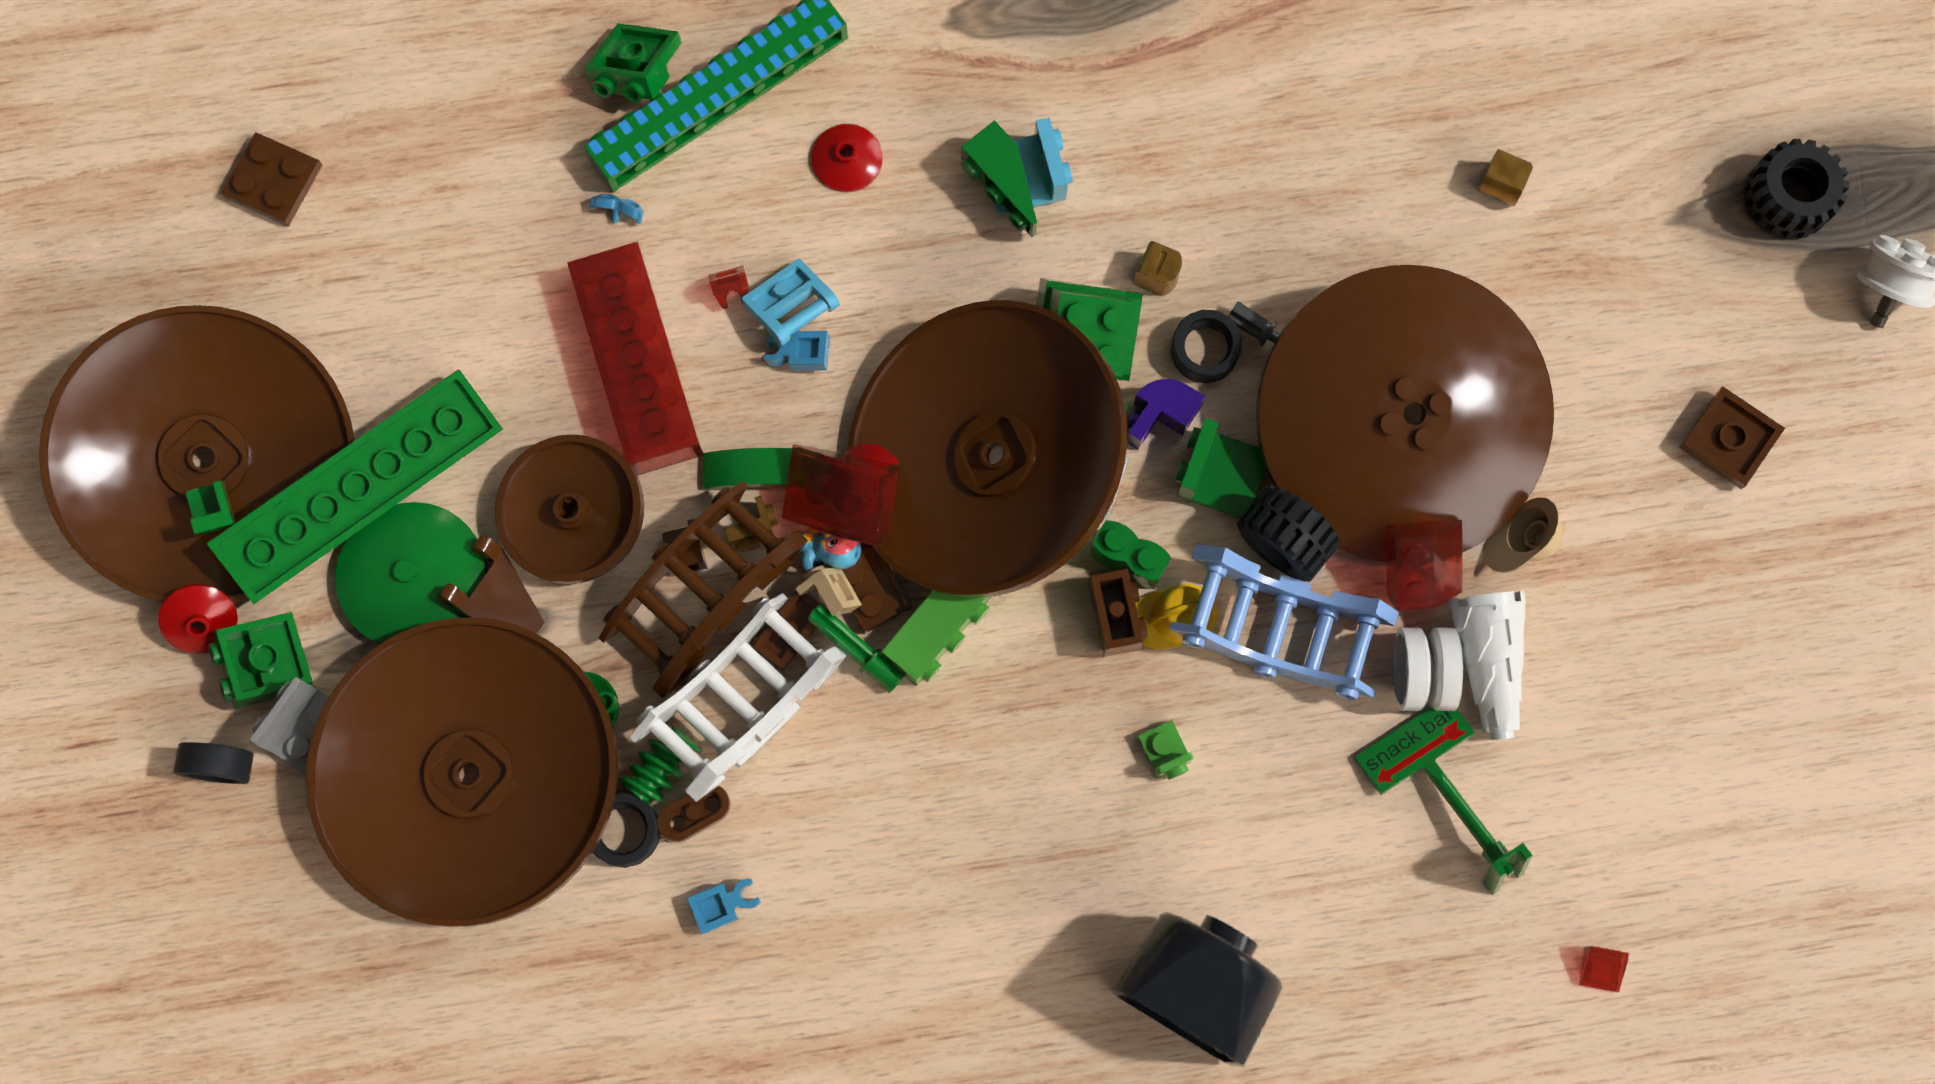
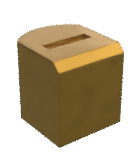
M1497 149L1489 162L1477 191L1515 206L1525 188L1533 165L1531 162Z
M1150 241L1136 270L1133 284L1160 296L1170 293L1178 282L1182 267L1180 252L1155 241Z

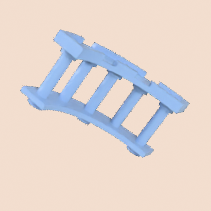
M1195 545L1192 559L1204 565V572L1207 574L1191 625L1171 622L1169 629L1183 636L1182 643L1198 649L1206 647L1229 658L1254 666L1253 672L1264 677L1275 678L1276 674L1301 682L1336 690V695L1349 700H1357L1359 695L1374 698L1376 690L1360 681L1359 678L1374 629H1378L1379 624L1395 626L1399 614L1398 611L1376 598L1357 596L1335 590L1332 597L1310 592L1312 585L1282 574L1277 575L1276 580L1260 574V565L1241 557L1226 547ZM1228 577L1237 582L1235 587L1238 588V592L1223 638L1207 630L1206 625L1221 578ZM1258 591L1275 596V602L1278 603L1263 654L1238 644L1252 595ZM1297 604L1316 609V614L1319 616L1304 667L1277 659L1291 610L1296 608ZM1339 616L1356 619V623L1359 624L1344 676L1319 671L1333 621L1338 620Z

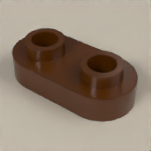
M720 786L714 788L697 802L689 794H686L661 810L657 819L658 830L664 838L671 842H684L722 821L730 811V797ZM709 798H716L718 800V807L714 811H707L705 808V802ZM676 817H683L685 820V825L681 830H673L672 821Z

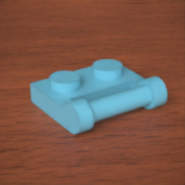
M800 258L741 298L746 310L770 333L773 340L780 347L791 340L790 336L819 315L825 311L831 312L840 306L839 300L833 291ZM814 294L819 298L783 324L778 321V319Z

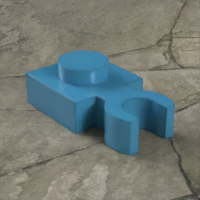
M797 331L791 335V341L782 347L771 336L766 337V343L769 348H779L775 354L764 355L767 365L778 367L788 361L791 371L827 370L830 335L827 331Z
M752 879L739 881L735 885L734 890L729 893L725 884L721 883L687 898L702 935L739 920L735 911L736 908L753 909L761 903L758 897L750 901H745L742 898L743 889L753 885Z

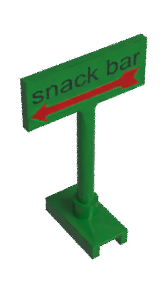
M1430 707L1356 755L1354 760L1380 795L1419 770H1423L1484 850L1481 854L1490 864L1483 883L1493 895L1499 891L1505 876L1509 877L1514 874L1518 879L1524 875L1533 855L1524 843L1508 851L1500 840L1496 842L1437 764V758L1474 735L1475 732L1458 709L1456 711H1436Z

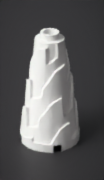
M1524 591L1466 596L1465 599H1459L1458 597L1448 599L1449 612L1453 626L1459 634L1462 659L1469 676L1475 705H1478L1483 732L1490 733L1491 740L1514 738V730H1520L1526 606Z

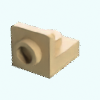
M823 565L815 567L804 575L806 581L795 588L799 595L819 591L822 605L830 611L832 616L851 613L862 605L842 569L834 567L825 569Z

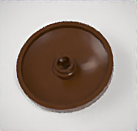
M584 435L551 437L536 443L524 451L505 473L495 502L497 532L509 556L530 574L559 584H577L591 581L614 569L624 560L635 545L644 519V495L641 483L633 467L618 451L608 444ZM576 508L578 510L576 515L571 516L572 511Z

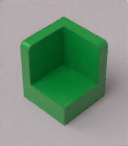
M214 481L211 485L186 492L193 517L190 521L195 535L225 529L236 523L223 481Z

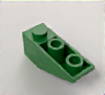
M994 120L961 146L962 162L960 164L971 179L978 178L985 186L984 191L995 205L998 206L1001 203L1009 212L1008 218L1015 228L1021 232L1025 230L1033 237L1036 235L1037 219L1019 147Z

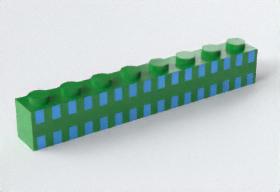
M801 0L794 10L785 16H776L768 23L765 29L757 34L745 36L738 43L737 47L726 54L720 53L709 61L708 66L699 72L685 75L677 86L668 92L658 93L654 100H650L648 105L639 111H631L625 114L619 120V124L608 131H600L593 135L589 143L584 146L589 160L614 193L848 39L847 23L829 0Z

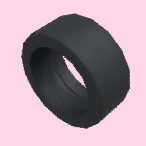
M1200 310L1190 313L1180 321L1173 334L1171 356L1174 365L1184 377L1194 382L1212 383L1222 380L1233 371L1240 357L1242 337L1238 326L1230 317L1218 311ZM1199 327H1210L1221 332L1228 344L1225 358L1219 364L1211 367L1200 366L1192 362L1185 351V340L1190 332Z
M182 742L178 744L173 772L178 776L203 781L247 784L250 780L254 754L251 751L230 746Z
M619 792L616 793L612 811L623 807L631 808L638 812L644 819L646 827L645 837L637 848L626 853L614 852L607 848L601 837L593 853L597 858L611 866L628 868L644 862L653 854L659 844L658 815L646 801L644 802L638 796Z

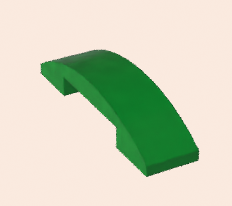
M742 448L703 453L702 489L722 490L728 487L731 490L744 481L748 487H813L814 491H832V473L844 452L805 448Z

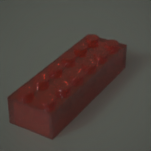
M638 241L567 262L625 460L635 470L637 476L703 456L699 436Z

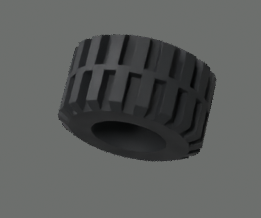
M1801 138L1792 139L1789 144L1786 141L1778 144L1753 168L1748 175L1750 178L1745 182L1744 190L1748 191V193L1744 196L1745 204H1751V208L1748 210L1750 217L1756 216L1760 220L1757 225L1761 229L1767 226L1771 229L1769 234L1775 237L1783 233L1784 239L1792 240L1796 235L1801 239L1808 237L1811 233H1816L1841 210L1840 207L1845 204L1848 197L1845 193L1849 190V181L1843 180L1848 175L1846 167H1839L1840 157L1837 154L1832 157L1828 153L1829 147L1824 144L1821 148L1816 147V141L1810 139L1802 144ZM1781 177H1792L1802 182L1809 191L1810 202H1801L1789 196L1782 185Z
M1265 487L1237 522L1242 537L1261 558L1285 575L1305 582L1312 581L1340 546V540L1335 530L1315 508L1297 495L1278 487Z

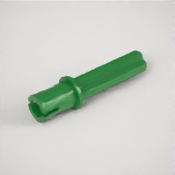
M818 604L809 613L808 620L861 666L859 669L861 673L865 671L888 693L904 678L905 674L900 672L880 654L882 650L871 648L840 619L832 616L830 611L822 604Z

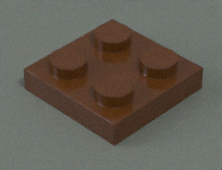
M255 132L221 194L234 203L289 227L323 165L316 158Z
M1722 386L1716 392L1679 448L1738 488L1743 489L1747 486L1785 428Z

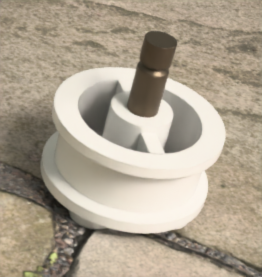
M1880 235L1879 238L1874 239L1871 243V249L1874 252L1867 266L1859 267L1856 276L1864 284L1883 294L1876 308L1877 311L1874 312L1870 320V324L1878 328H1884L1888 316L1891 315L1897 301L1922 308L1934 307L1935 255L1924 252L1926 246L1912 239L1905 238L1903 243L1885 235Z

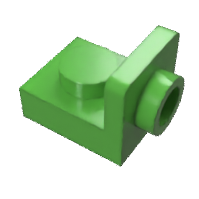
M1172 720L1138 735L1137 739L1156 778L1166 775L1168 780H1171L1189 771L1187 764L1191 763L1194 757L1191 752L1187 751Z

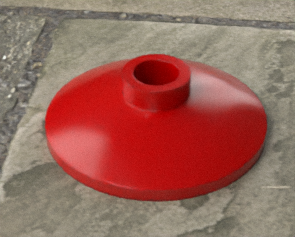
M840 124L827 129L818 137L812 149L811 161L815 175L825 186L839 192H855L867 187L877 178L882 167L883 154L879 141L869 130L855 124ZM843 149H851L853 154L849 157H843L840 155V152Z
M190 584L174 590L164 599L158 614L159 629L165 640L176 649L193 654L210 652L209 644L215 642V630L237 625L238 622L237 610L231 598L222 590L206 584ZM195 621H201L205 626L194 628L191 624Z

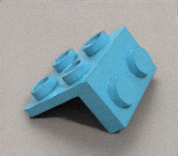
M1050 117L1036 120L1034 135L1013 140L1019 147L1033 207L1066 200L1068 184L1072 183L1069 163H1062L1059 153L1060 150H1063L1059 129L1053 130ZM993 203L996 213L1000 215L1009 213L1001 203L998 206Z

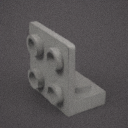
M295 677L292 682H287L281 687L276 695L277 703L269 714H263L256 721L252 729L254 734L249 741L262 749L274 753L306 775L307 758L312 735L329 696Z

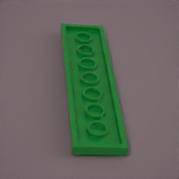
M458 369L209 541L207 545L254 605L495 436L503 428Z

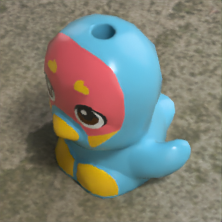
M810 527L802 534L808 542L799 556L806 571H810L823 564L837 569H848L855 565L861 555L860 542L853 534L830 530L822 533L816 527Z

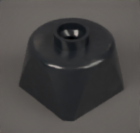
M1166 912L1160 914L1112 994L1230 1066H1244L1280 995L1282 984L1281 980L1271 970L1252 957L1258 944L1237 929L1210 915H1206L1201 926L1183 917Z

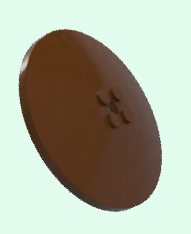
M1391 265L1369 269L1332 284L1308 301L1287 323L1276 339L1261 375L1256 408L1257 435L1261 455L1274 487L1297 495L1315 508L1335 530L1340 540L1339 549L1365 559L1385 563H1426L1463 553L1479 545L1498 532L1522 508L1533 492L1549 455L1554 424L1553 392L1544 358L1535 339L1518 315L1497 295L1481 284L1448 270L1421 265ZM1410 403L1417 404L1422 411L1421 420L1415 425L1406 422L1403 415L1404 409Z
M1011 300L974 302L941 313L920 325L897 344L881 362L869 380L853 417L847 451L856 445L871 443L885 448L898 461V483L893 495L892 506L885 512L878 511L875 514L864 517L856 516L857 521L866 539L890 567L916 584L939 593L970 598L993 597L1031 586L1051 575L1075 556L1100 526L1114 500L1125 465L1127 450L1125 404L1114 372L1102 352L1090 338L1069 321L1043 307ZM997 446H1002V458L997 463L991 464L989 460L991 450Z
M204 305L176 306L145 313L117 325L101 335L74 360L60 379L44 416L40 435V474L50 511L62 534L85 562L108 580L139 596L158 602H163L171 592L180 587L190 584H206L225 592L234 603L249 598L207 545L209 541L228 528L195 535L190 521L193 517L186 492L211 485L214 481H223L237 523L354 442L355 436L348 409L335 381L314 354L295 337L266 320L242 311ZM206 447L213 451L215 456L214 462L208 468H198L194 464L193 455L199 448Z
M475 617L444 619L415 626L379 644L362 657L346 673L325 703L315 725L306 766L307 801L312 824L322 848L339 874L358 893L382 909L407 920L443 927H473L509 919L534 908L564 887L582 868L600 841L612 812L618 782V752L611 718L603 699L585 672L564 651L542 636L511 623ZM468 764H475L479 769L478 779L473 784H463L460 780V771Z

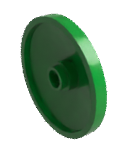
M420 502L396 504L352 535L344 543L339 554L335 572L336 593L342 611L361 634L377 644H381L391 637L415 626L451 618H469L440 601L438 595L448 583L459 588L468 597L476 589L488 571L486 559L472 550L478 538L459 517L444 508Z

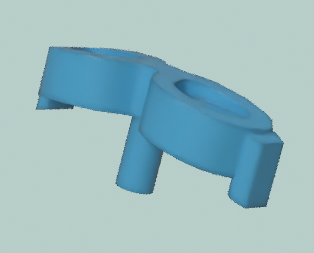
M600 194L591 198L589 209H594L595 207L613 209L611 218L613 223H618L620 212L637 219L636 222L638 224L642 223L644 211L635 201L619 199L616 195Z

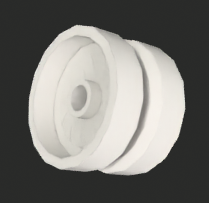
M1419 627L1398 628L1393 649V684L1399 710L1421 711L1427 701L1436 711H1456L1459 707L1463 685V659L1460 638L1456 628L1433 627L1427 638Z

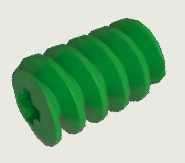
M671 725L672 730L692 750L701 753L702 748ZM655 739L647 741L653 750L652 754L645 751L638 753L643 762L642 766L634 763L629 764L634 777L630 778L624 775L619 777L622 785L644 802L646 801L651 807L650 799L660 802L664 800L663 795L658 789L660 786L667 789L674 787L668 777L669 774L678 777L683 775L678 766L679 762H683L662 741Z

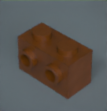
M1128 569L1090 576L1088 587L1103 657L1140 650L1144 643L1143 639L1148 638L1145 619L1143 616L1138 617L1135 602L1140 601L1136 580H1130Z

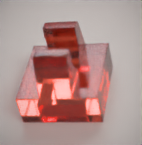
M744 266L708 275L713 296H715L723 309L728 308L726 298L729 291L734 290V292L740 295V298L748 294L749 285Z

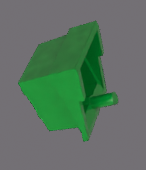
M1040 278L1036 306L1058 314L1080 329L1102 352L1111 366L1116 379L1130 381L1143 294Z

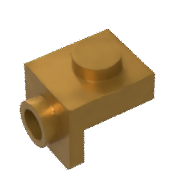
M762 495L754 497L760 514V518H757V520L774 535L772 526L778 525L772 503L765 505ZM740 524L724 528L730 547L734 550L739 549L740 552H747L761 546V543Z

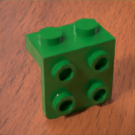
M1205 418L1201 429L1193 428L1187 448L1193 450L1190 461L1188 463L1182 460L1175 478V482L1181 483L1177 497L1240 519L1254 502L1266 469L1260 448L1216 433L1219 422Z

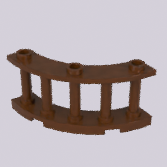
M744 481L731 490L728 487L720 490L713 498L712 505L696 518L671 544L668 542L662 544L652 556L653 564L636 582L620 605L614 606L603 618V622L606 625L598 638L604 643L620 632L658 667L657 673L660 674V677L652 689L662 699L687 681L694 668L709 649L704 643L717 628L721 632L724 631L746 607L742 601L756 587L763 591L773 580L792 566L808 542L798 531L785 540L782 537L777 538L739 504L748 487ZM729 514L767 549V556L757 565L753 562L748 563L711 528ZM698 539L706 544L738 574L737 579L739 582L726 595L723 593L718 595L679 559ZM668 570L707 605L706 610L709 614L697 628L694 625L689 627L652 592V589ZM641 604L679 637L678 643L681 647L674 656L668 657L631 622L632 617Z

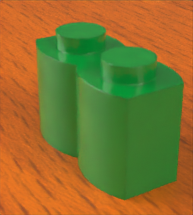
M1106 520L1092 543L1090 551L1097 562L1109 569L1117 571L1128 569L1130 580H1136L1138 586L1146 589L1156 588L1171 560L1168 552L1157 543L1138 539L1130 528L1110 520Z

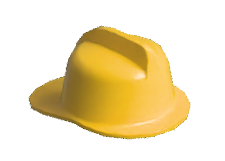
M1180 584L1151 592L1141 597L1140 601L1135 603L1138 617L1143 616L1146 623L1148 638L1143 639L1144 647L1153 650H1165L1185 645L1181 642L1183 636L1169 628L1171 622L1191 625L1202 587L1194 584ZM1215 601L1206 625V629L1211 632L1215 628L1218 619Z

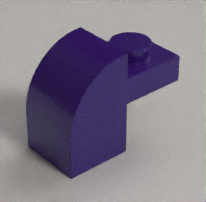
M1160 379L1150 382L1136 394L1133 405L1143 412L1136 409L1127 422V430H1129L1127 443L1139 450L1157 421L1183 436L1202 408L1206 396L1178 380Z

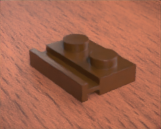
M872 545L861 550V555L855 565L848 569H842L862 604L852 613L864 634L912 608L890 566L877 554Z

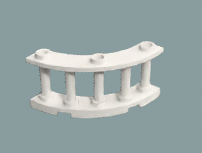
M783 593L771 600L767 597L761 600L751 612L754 618L712 662L709 659L705 660L694 671L693 676L695 678L658 707L649 706L636 719V723L639 726L630 738L636 743L652 732L693 771L691 776L694 778V781L686 789V792L696 802L725 780L722 774L734 765L738 768L741 767L769 741L801 708L796 701L798 699L802 701L813 688L817 691L847 656L837 645L825 652L822 649L817 651L777 612L788 599ZM766 624L807 661L805 665L809 669L797 683L793 680L789 682L749 644ZM738 655L779 693L777 697L780 701L767 714L763 711L758 712L719 675ZM707 685L748 723L747 728L749 731L737 742L733 738L728 740L690 703ZM678 712L718 750V757L713 761L707 758L703 760L665 722Z

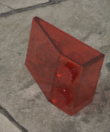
M793 444L782 518L839 538L876 546L890 538L901 466Z

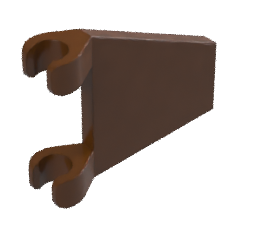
M481 535L474 543L472 550L479 556L493 562L492 566L470 597L453 584L448 583L439 593V600L469 618L475 617L507 622L537 634L545 623L504 550L488 536Z

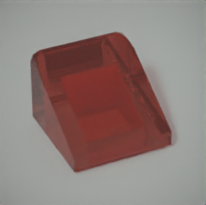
M1596 946L1584 947L1579 985L1619 993L1629 953Z

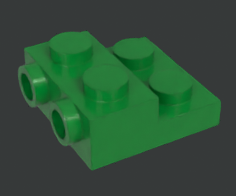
M617 23L584 68L592 91L603 98H609L611 94L622 95L634 103H638L642 99L654 100L670 77L666 65L682 44L679 32Z
M292 612L215 630V642L209 644L210 656L214 666L222 665L225 678L219 679L221 694L224 701L232 700L234 709L272 700L281 687L287 682H292L295 677L312 685L313 681Z

